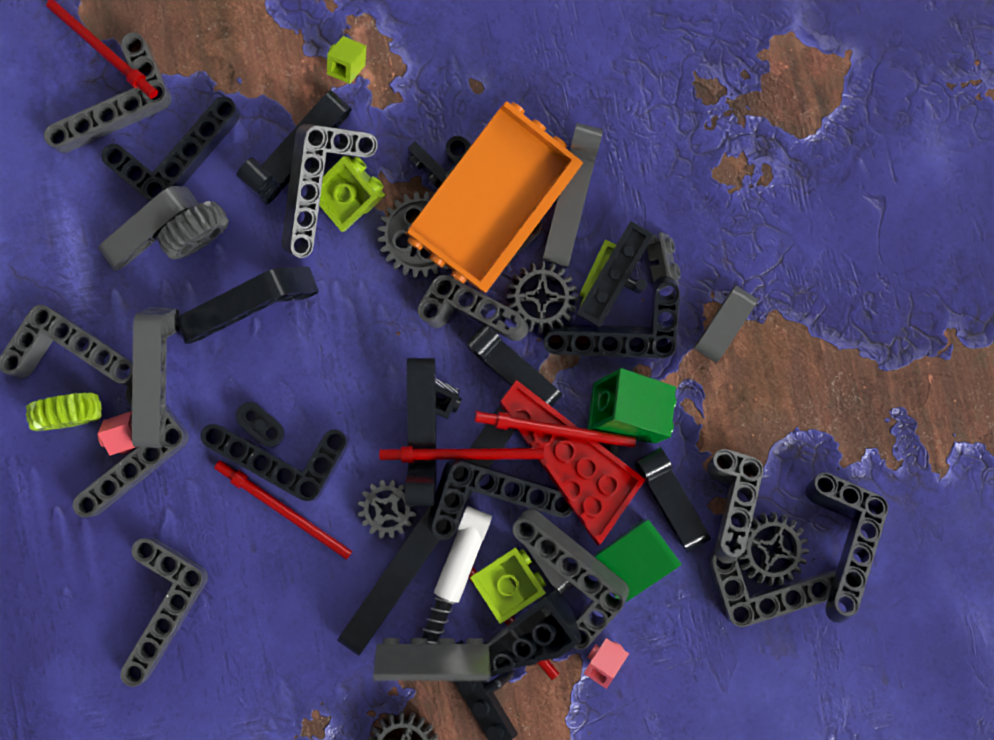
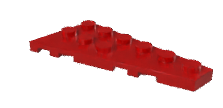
M517 380L499 402L504 412L509 413L511 417L577 427ZM517 429L529 448H545V459H538V461L597 546L601 545L646 479L598 442Z

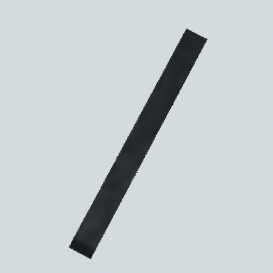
M499 406L494 414H497L498 412H505L502 409V407ZM486 424L470 449L504 448L516 429L508 427L507 430L495 428V425ZM495 459L465 461L490 468ZM463 466L456 467L453 472L454 479L463 476ZM482 475V476L479 478V482H478V483H480V481L482 480V478L484 477V475ZM469 490L466 501L471 496L473 491ZM451 492L445 496V505H450L455 501V493ZM429 506L337 639L339 643L358 656L363 652L440 540L432 534L427 526L431 506ZM441 519L437 522L436 531L446 528L447 519Z

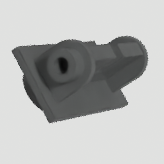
M660 232V239H658V235H654L647 245L649 261L659 260L660 263L659 265L651 266L653 283L661 276H670L679 286L680 269L678 264L674 263L672 254L675 253L674 241L671 237L669 238L668 234Z

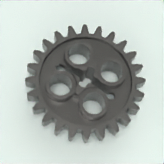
M415 192L413 200H410L405 194V203L401 204L398 200H394L397 208L394 210L387 207L386 209L390 217H381L386 226L378 227V231L385 234V236L379 237L378 241L386 245L380 250L382 253L390 252L386 258L387 263L395 260L394 270H398L402 266L404 276L410 270L413 271L415 279H417L419 272H423L425 279H428L429 271L431 270L438 276V268L440 266L430 259H425L421 256L423 248L420 251L417 250L416 255L411 257L410 254L414 249L411 244L407 248H399L397 246V240L400 237H408L405 232L411 226V223L407 221L409 214L413 212L420 214L430 201L428 192L425 193L423 199H420L418 193ZM443 265L442 268L447 271L448 267Z

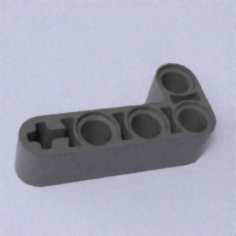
M169 187L160 192L99 245L98 250L113 271L122 269L158 239L159 232H161L163 227L167 226L168 222L172 221L175 216L180 215L183 211L190 209L192 206L195 207L199 203L188 187Z
M440 275L434 279L418 306L419 317L432 328L444 326L453 311L456 310L482 325L485 323L493 331L512 341H520L528 333L526 321L516 311L447 275ZM451 286L450 292L446 295H443V290L446 287ZM473 297V302L469 306L464 307L465 301ZM437 309V314L429 318L430 312ZM492 309H496L495 315L486 319L487 313ZM507 320L513 325L517 324V326L509 328L504 322Z
M722 449L717 451L707 465V471L712 478L730 484L715 545V555L718 560L729 564L733 563L745 551L763 476V466L754 457ZM717 460L725 462L727 469L720 468ZM743 468L749 469L753 477L746 476ZM737 493L744 494L747 502L740 501ZM731 518L738 519L741 523V528L735 527L731 522ZM732 538H735V539L732 541L731 547H730L731 550L734 551V552L731 553V552H729V547L726 546V545L732 540Z

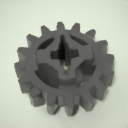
M380 480V487L378 488L376 485L371 484L372 492L363 491L362 494L366 500L358 502V505L364 507V511L359 512L358 516H365L366 518L362 526L370 524L372 527L369 533L373 534L378 530L379 538H383L386 532H389V536L394 538L396 530L401 534L405 533L403 526H412V522L408 520L409 516L414 517L417 514L411 511L413 506L405 505V514L400 511L398 502L402 497L405 503V493L403 492L405 485L402 484L397 488L395 487V480H391L389 486H386L384 480ZM386 490L393 491L389 498L382 499L376 495ZM391 502L393 504L391 509L395 514L389 513L384 516L382 514L384 509L379 503L388 504ZM370 504L373 505L376 510V517L374 518V520L370 515ZM393 519L398 522L393 527L382 526L386 520Z

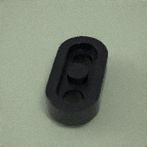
M247 402L238 408L236 413L237 422L261 444L275 447L283 441L285 437L284 427L260 405ZM250 411H254L256 414V418L253 421L247 419V414ZM271 428L276 431V436L272 439L267 436V432Z

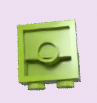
M352 155L343 156L323 176L319 206L341 232L346 231L363 214L368 213L386 196L381 191L384 186L380 180L374 176L370 178L365 172L367 166L364 161Z
M516 547L512 548L470 577L500 624L546 594L543 587L547 584L539 572L533 574L528 567L531 560L524 549L518 551Z

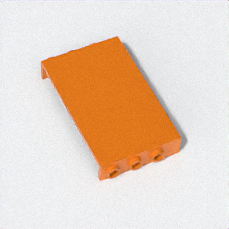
M506 101L502 104L405 232L409 237L407 240L409 244L419 251L424 248L431 254L429 257L431 261L441 268L443 265H446L452 270L450 275L462 284L467 281L481 293H486L584 163L566 149L567 144L557 136L552 138L545 132L546 127L536 119L531 121L524 115V109L514 102L510 104Z

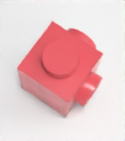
M132 411L103 420L97 436L100 445L106 448L109 456L116 453L125 454L135 448L132 444Z
M606 638L601 647L596 644L587 658L591 662L584 674L607 689L629 653L620 644L611 642Z

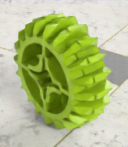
M75 393L33 401L26 406L25 414L29 429L33 431H46L98 421L102 416V406L97 394Z

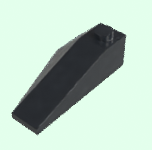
M557 588L484 643L489 644L490 677L522 666H531L544 660L560 658L582 641L574 611Z

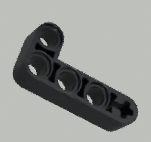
M485 323L466 343V347L510 386L516 380L551 407L563 395L553 384L506 345L502 338Z
M661 447L656 448L634 461L640 475L646 479L647 487L684 550L688 553L711 540L708 531L671 470L673 469L672 464Z

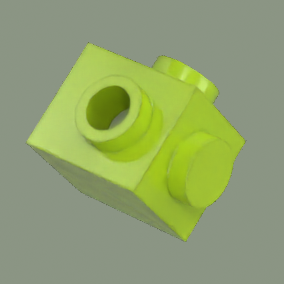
M342 36L336 44L330 47L327 54V75L351 84L365 67L366 45Z

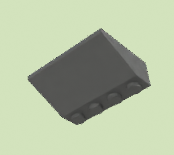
M383 638V644H376L373 680H490L489 644H483V638H466V644H455V638H438V644H427V638H411V644H399V638Z

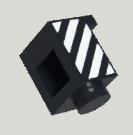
M436 379V414L448 419L451 411L456 413L462 401V398L459 397L460 389ZM440 392L447 397L440 399L437 397V394Z

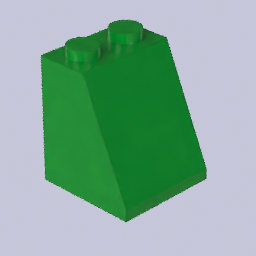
M620 368L593 383L587 429L636 437V441L655 444L671 437L674 429L673 412L676 406V386Z
M644 518L593 555L628 585L629 595L626 602L682 565L651 522ZM612 593L615 598H620L617 594Z

